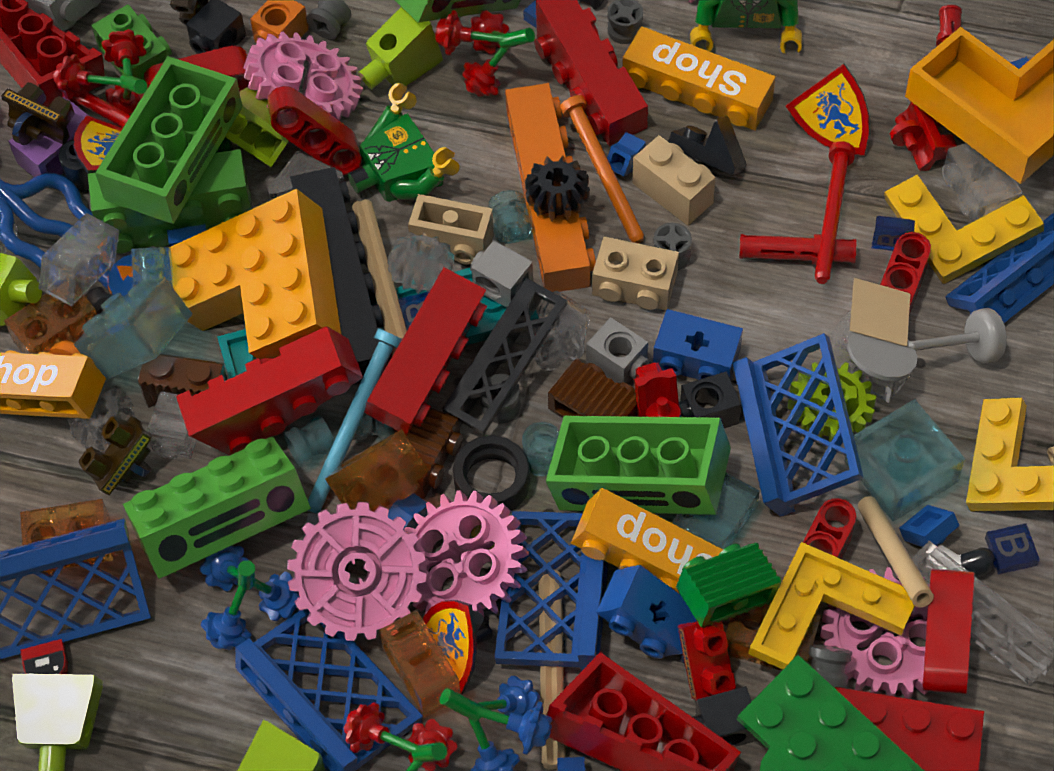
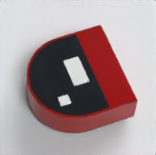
M62 639L20 650L25 674H67L68 660Z

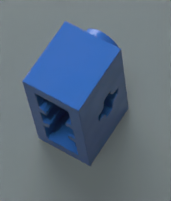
M667 309L654 345L653 363H659L662 371L673 368L676 376L682 375L697 380L727 371L731 381L734 372L733 362L737 361L741 350L743 328Z
M641 565L615 570L596 612L609 622V627L613 631L630 637L640 645L642 652L658 659L665 656L683 654L678 625L697 621L682 596Z

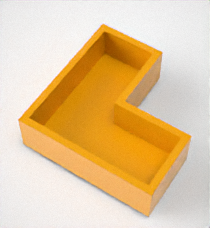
M960 27L910 69L905 97L1018 183L1022 184L1054 155V39L1018 69Z
M297 188L168 248L175 314L204 331L244 313L249 354L256 358L263 359L280 356V347L325 326L341 334L322 207Z

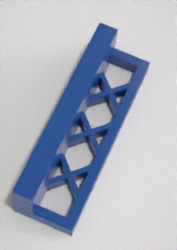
M1054 213L1043 220V232L998 255L946 295L945 298L948 305L969 310L970 314L975 310L990 308L995 310L1001 316L1003 323H1005L1054 284Z

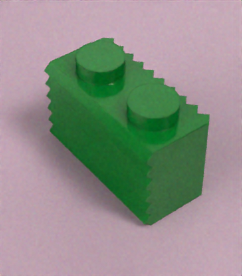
M752 543L741 547L739 544H732L723 549L718 556L707 560L703 556H698L688 561L682 568L676 588L701 628H705L707 625L711 626L715 622L719 623L721 620H727L729 617L733 618L737 614L741 615L743 612H748L751 609L754 610L758 606L762 607L765 604H770L781 584V578L777 576L776 570L772 568V563L768 562L767 556H764L763 550L759 549L758 543Z

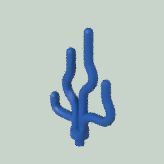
M45 173L20 185H12L0 179V240L4 246L15 255L35 263L56 284L65 285L68 282L69 275L46 252L35 245L20 240L14 234V213L33 230L44 234L57 235L68 240L72 244L78 261L108 290V274L110 270L91 253L87 239L80 230L69 223L39 216L22 200L34 196L46 188L57 189L65 196L68 208L74 216L89 230L97 231L92 211L84 205L80 192L73 182L56 173Z

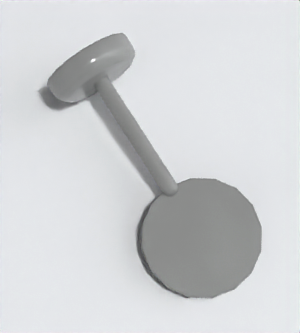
M983 308L973 311L967 318L964 334L911 342L908 340L906 347L852 332L848 337L847 350L850 358L858 368L870 376L882 380L898 381L908 377L914 371L918 357L916 350L966 344L969 354L976 361L984 364L999 361L1006 349L1007 335L1001 316L993 309Z

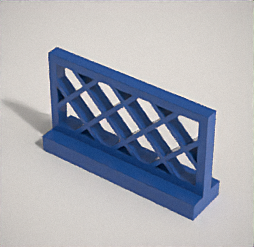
M825 333L755 362H752L747 357L733 362L762 499L766 506L781 517L795 512L794 505L864 478L830 338ZM821 349L822 359L814 372L802 367L809 353ZM779 365L788 367L778 386L769 383L767 370ZM798 372L811 377L801 396L787 391ZM820 382L829 385L831 390L823 407L809 401ZM784 396L797 402L786 421L778 418L776 415V409ZM805 407L819 412L809 431L795 426ZM828 417L837 420L839 423V429L831 442L818 436ZM792 431L805 437L795 456L785 453L784 444ZM814 441L827 447L817 467L803 461ZM837 452L847 456L850 470L837 475L826 472ZM800 466L813 472L805 487L793 490L792 480Z
M512 511V515L521 523L516 530H520L521 525H539L545 533L530 544L525 540L518 544L529 551V555L518 559V562L521 563L530 556L541 569L525 581L515 573L514 579L521 584V587L514 590L513 587H508L506 592L511 598L510 603L501 600L495 650L496 664L579 667L582 671L601 652L604 618L596 612L606 592L609 563L604 560L589 558L583 552L580 557L577 552L581 548L573 544L569 546L558 535L568 526H578L583 513ZM552 539L563 552L549 563H546L536 551ZM571 558L580 567V572L565 582L554 570ZM548 574L557 582L560 588L542 600L532 587L540 581L543 575ZM578 586V592L576 593L573 589ZM526 593L537 606L519 618L511 609V605ZM567 594L576 603V609L562 620L550 607L554 601L561 599ZM545 611L547 616L556 625L539 638L527 625ZM511 619L514 622V624H512L509 627V621ZM573 623H574V631H572V630L569 628V626L572 625ZM520 630L533 642L522 652L506 651L507 640ZM564 632L572 641L571 654L553 653L546 644L553 640L555 636Z
M125 518L0 551V590L6 592L0 604V614L11 596L33 607L22 626L0 615L1 624L18 632L11 645L0 648V659L21 654V649L59 639L65 642L151 618ZM123 550L127 566L119 579L98 568L105 554ZM97 557L93 564L85 561L86 559ZM76 563L89 570L78 590L57 579L64 565ZM56 568L52 576L44 572L45 570ZM94 573L115 584L104 604L83 593ZM128 573H130L133 586L124 582ZM34 574L48 582L37 601L16 590L23 576ZM15 579L11 587L3 583L4 581ZM52 585L74 596L63 615L42 604ZM122 588L136 596L140 610L122 614L109 607L118 590ZM79 599L100 610L93 623L81 625L68 618ZM37 610L59 621L52 634L41 637L27 629ZM105 613L112 616L111 618L101 620ZM64 624L71 627V629L60 631ZM23 635L31 639L18 643Z
M308 609L300 610L255 642L248 638L236 646L235 668L297 738L322 756L327 771H356L391 745L388 742L383 744L374 742L369 751L352 752L350 744L345 741L346 734L344 733V725L350 712V704L370 705L375 702L381 707L399 708L407 718L397 725L384 723L382 725L389 729V733L400 738L412 730L414 724L422 722L423 715L354 641L344 638L343 632L338 631L334 635V639L328 638L325 632L323 638L299 635L300 626L308 621L307 617L310 613ZM275 643L292 645L290 661L272 659L265 650ZM297 645L322 648L320 664L295 661ZM327 648L345 650L351 657L350 666L325 664ZM283 670L289 671L288 676L284 673ZM294 671L319 674L317 690L298 688L293 682ZM323 675L349 677L347 693L323 691ZM353 677L372 679L378 686L377 696L353 694ZM382 691H383L388 697L382 696ZM310 700H315V706ZM320 701L346 703L344 720L325 718L319 711ZM336 729L343 730L342 735Z

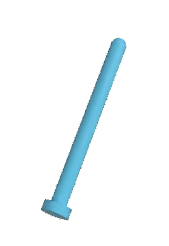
M377 329L374 336L379 341L309 496L308 502L311 509L308 511L315 514L321 511L363 418L367 400L379 381L393 348H397L402 341L401 338L384 330Z

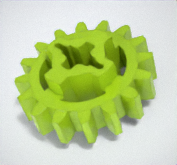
M816 362L811 365V371L813 372L818 366ZM844 362L840 369L837 368L852 431L863 434L866 422H871L873 419L876 395L871 394V381L861 383L863 372L857 370L851 374L848 372L849 363ZM799 373L797 382L792 381L790 392L801 396L811 377ZM820 382L809 401L823 407L828 394L831 393L830 386ZM788 398L787 408L792 410L797 402ZM805 407L797 421H802L801 429L809 431L819 412ZM828 417L818 436L821 438L823 435L829 436V441L831 442L839 429L838 421Z

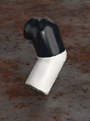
M940 544L931 556L930 562L943 570L974 572V578L988 574L993 569L995 556L990 549L983 547L958 555Z

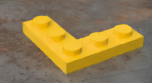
M918 174L884 192L886 202L908 233H920L930 241L931 251L928 263L942 284L955 279L1044 231V222L1024 195L956 231Z
M1023 398L983 399L966 498V505L970 511L1054 510V466L1017 467L1027 408Z
M801 542L750 646L749 655L783 670L796 657L822 601L901 636L915 605L902 585Z

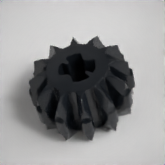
M563 155L558 161L554 162L547 156L544 165L534 163L531 174L527 175L525 179L526 200L529 206H534L537 216L549 213V218L553 221L557 215H562L568 221L571 211L581 213L584 208V202H588L590 197L587 171L580 170L577 160L567 164Z

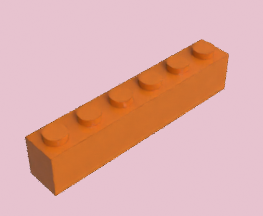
M549 83L505 89L506 112L543 287L553 293L590 287V272L594 270L596 260L593 248L586 249L584 241L589 239L586 217L579 218L577 212L571 211L568 221L562 215H557L551 221L549 213L537 216L534 206H529L526 200L525 179L527 175L531 174L534 163L544 165L547 156L554 162L558 161L562 155L565 157L567 164L573 162L572 156H565L564 148H568L566 127H559L557 119L562 118L559 97H552Z

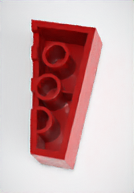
M0 0V63L21 88L28 82L39 86L44 91L47 99L42 105L48 107L56 97H62V91L57 88V84L53 80V74L56 71V66L59 63H63L65 56L78 55L80 62L85 65V71H90L95 76H105L102 53L94 48L90 50L80 43V38L70 31L65 33L53 25V19L46 14H37L30 9L27 1ZM93 83L91 86H87L88 92L104 84Z
M536 0L537 38L534 40L536 51L542 59L546 58L549 61L556 80L559 84L564 83L570 91V97L575 95H582L587 103V108L584 112L588 116L597 136L601 134L608 146L619 142L626 132L634 135L647 129L648 105L625 66L618 69L617 57L609 39L600 40L598 30L594 24L597 19L590 7L583 10L578 0Z
M443 267L369 396L364 411L365 414L406 436L413 425L421 427L431 409V406L427 404L429 397L433 391L438 394L441 392L450 375L446 368L452 358L456 360L460 358L469 341L465 337L472 325L478 326L487 309V305L482 303L486 289Z
M325 326L280 347V356L275 358H257L246 363L247 371L225 380V377L220 375L207 381L209 386L207 390L194 396L189 390L177 395L176 398L189 437L230 456L245 449L252 441L267 439L282 433L286 426L302 416L315 412L318 406L334 396L345 393L351 385L363 378L349 339L330 327Z
M601 652L549 705L547 716L552 718L550 723L552 729L549 738L622 771H734L741 751Z
M834 687L924 771H979L984 711Z

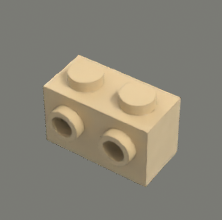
M658 135L633 157V184L687 226L713 204L715 177L706 166L697 164L686 156L683 150L675 143H669Z
M418 194L408 223L410 251L426 257L437 256L456 260L462 264H471L477 253L480 251L485 252L492 243L494 236L493 209Z
M603 236L592 273V295L599 296L610 302L622 301L637 304L648 310L660 309L666 311L678 273L679 252Z

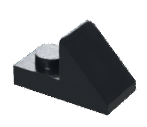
M727 115L715 120L708 138H706L707 132L687 125L686 128L674 130L670 134L668 142L675 143L685 154L732 176L745 170L747 163Z

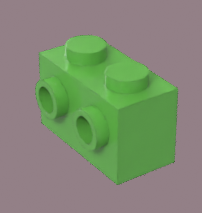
M128 4L91 25L97 46L104 55L105 50L102 48V42L109 39L111 32L131 29L134 35H142L144 37L143 46L147 51L146 55L139 57L138 64L131 65L132 75L144 80V73L148 68L163 63L168 56L172 55L166 40L162 36L157 38L153 34L152 27L143 14L137 15ZM114 61L110 62L120 75L124 74L123 66L117 67Z

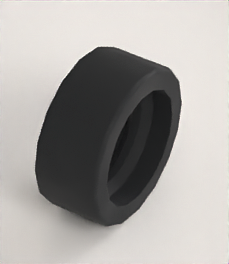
M495 435L483 436L468 442L457 453L452 468L455 492L460 490L468 499L473 491H477L483 497V500L490 495L498 501V505L503 503L510 511L518 508L527 497L530 486L529 464L526 454L518 444L505 437ZM498 459L513 466L515 480L509 488L501 492L489 494L479 492L470 486L467 477L468 472L473 465L482 460Z

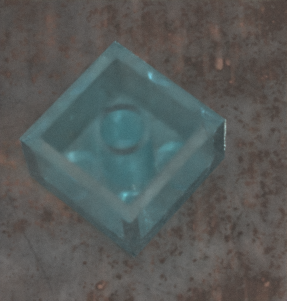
M165 277L150 284L147 280H144L134 286L127 295L122 296L121 293H116L108 298L101 305L104 311L83 325L84 333L74 346L81 354L90 357L94 361L95 366L107 380L156 359L191 317L192 313Z
M916 399L854 435L864 476L860 481L893 522L959 482L965 458ZM845 456L844 461L849 466L847 456Z

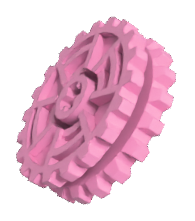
M358 502L355 510H350L347 503L339 504L335 514L331 515L327 510L318 513L319 522L316 525L307 522L303 526L302 530L306 535L302 541L294 540L291 548L297 552L296 559H291L287 562V569L294 571L295 578L288 581L289 590L298 591L299 597L294 601L299 611L303 609L310 611L307 620L313 626L320 622L325 624V634L334 637L338 631H341L346 640L355 641L357 633H363L367 640L375 639L378 629L383 628L386 632L390 633L396 629L394 620L398 617L404 620L408 619L411 615L408 609L410 602L419 603L422 594L416 590L417 584L426 581V573L419 571V564L425 561L424 552L415 551L414 544L419 539L413 532L407 534L404 532L403 528L406 522L401 517H396L393 520L388 518L389 509L379 506L373 512L370 511L368 503ZM355 559L363 560L362 568L368 571L364 580L359 577L357 578L358 583L350 582V574L345 571L348 562L355 564Z

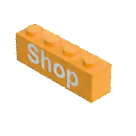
M641 26L623 56L622 67L625 66L637 88H644L660 94L668 100L684 103L702 113H710L718 117L727 115L731 123L736 126H744L756 131L773 100L776 76Z
M12 350L0 353V414L90 419L106 377L95 366L94 361L90 357L80 353H74L71 356L53 355L48 352L23 354Z
M601 488L588 500L571 541V544L581 548V551L589 558L604 560L618 567V569L641 565L677 593H679L676 588L683 566L688 561L698 556H703L707 560L718 556L723 550L604 488Z

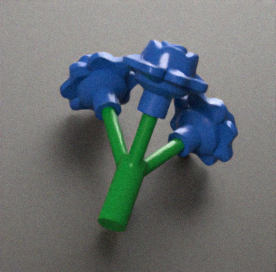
M229 546L206 557L200 566V572L207 575L205 583L208 586H219L224 591H229L233 583L238 585L232 604L225 609L224 613L209 612L206 617L207 619L202 620L201 627L206 631V639L217 649L231 650L251 637V633L246 629L245 620L240 618L241 612L239 608L246 591L253 587L259 590V596L263 599L259 604V610L267 613L270 620L278 621L281 616L284 619H289L297 607L294 601L299 597L298 591L289 590L288 581L293 579L291 573L286 571L281 576L273 574L268 582L263 583L255 578V565L253 562L242 557L244 549L241 546Z
M510 676L507 683H502L499 686L500 696L497 700L476 703L449 688L442 692L439 700L440 704L467 717L480 744L478 752L481 757L475 760V766L469 771H514V766L520 761L519 756L515 754L512 748L496 750L494 743L488 741L479 721L481 717L507 725L506 729L517 732L524 747L523 754L527 755L533 747H543L546 745V740L549 738L552 729L550 724L552 718L543 714V702L539 701L540 695L533 688V683L530 679L522 681L517 676ZM498 709L499 712H504V714L498 713V712H495V711H492V710Z

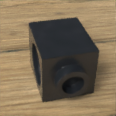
M210 0L186 24L190 39L189 44L197 54L228 46H237L246 37L242 13L221 0Z
M727 371L681 385V398L679 401L681 417L721 418L724 428L739 424L741 404ZM703 403H708L713 405L714 407L703 408L699 405Z
M747 686L697 699L696 713L692 717L729 744L738 747L758 741L737 720L738 715L752 702Z

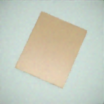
M854 278L850 331L907 347L910 293Z

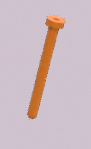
M582 95L572 96L561 103L560 109L564 117H571L630 241L639 244L644 240V233L584 112L587 108V103Z

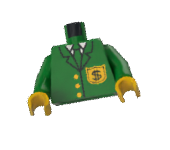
M698 0L695 19L698 26L690 33V41L693 46L699 40H706V50L709 52L712 50L713 40L708 29L709 25H712V28H781L782 25L785 26V29L781 33V51L783 53L786 52L787 41H795L798 44V52L801 51L803 35L796 28V25L799 24L798 0Z
M396 83L391 87L389 99L393 105H387L374 127L359 146L363 166L348 173L349 181L356 193L375 185L383 199L389 202L398 199L416 200L418 194L428 196L435 188L443 185L444 174L453 176L459 172L460 168L459 163L452 159L455 156L454 152L446 147H441L434 153L409 114L403 115L401 113L403 109H412L417 102L415 94L407 92L402 99V96L407 91V86L401 83Z

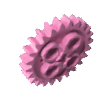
M280 32L278 38L268 34L266 40L259 38L256 45L251 46L244 64V69H246L244 78L250 80L248 88L258 90L256 99H268L271 91L277 87L290 86L299 91V85L304 73L303 64L305 60L308 61V70L303 83V95L339 121L342 116L348 118L351 110L355 111L363 87L360 86L362 79L356 75L358 68L348 66L350 58H339L337 56L338 48L328 50L326 48V41L316 44L311 35L306 40H302L297 32H294L293 38H289L284 32ZM283 109L280 112H288L292 109Z
M459 490L456 492L454 502L443 494L440 498L441 506L438 508L427 502L428 515L426 517L417 513L413 515L418 523L416 529L404 528L406 534L411 532L416 534L419 540L414 544L415 551L424 552L425 561L419 564V571L426 573V581L417 584L416 590L422 596L419 603L413 602L412 605L421 612L426 609V614L430 607L439 602L459 600L472 604L473 611L480 612L483 617V609L485 608L497 614L498 607L496 601L499 598L508 603L511 601L509 594L506 592L508 587H521V584L514 579L515 573L527 572V568L518 562V559L529 555V551L523 546L518 545L527 539L521 530H516L521 524L520 521L513 515L509 516L511 511L503 503L498 505V501L490 495L483 500V497L477 491H473L468 499ZM482 524L480 533L470 539L472 529ZM440 539H444L442 548L436 553H432L435 543ZM495 543L494 548L488 550ZM492 562L489 573L480 577V570L483 565ZM454 576L451 587L442 591L444 581Z
M887 567L884 578L902 585L898 578L893 577L891 568ZM869 569V572L877 575L873 569ZM828 604L830 609L823 612L822 622L826 625L821 627L820 637L827 639L824 642L826 646L852 651L851 662L846 664L845 673L848 676V680L852 677L857 680L855 690L860 691L867 685L871 687V693L879 694L880 690H885L889 696H895L896 691L901 690L905 698L911 699L913 687H916L922 694H927L928 691L922 690L925 647L914 645L910 638L920 637L926 640L928 605L925 607L915 606L902 636L897 635L895 637L893 635L895 633ZM915 617H920L922 619L910 622V620H912ZM855 621H862L866 623L870 627V629L865 631L858 630L851 625V623ZM869 646V648H867V649H865V650H863V651H860V650L857 649V648H863V647ZM878 655L886 656L893 664L881 665L873 657Z

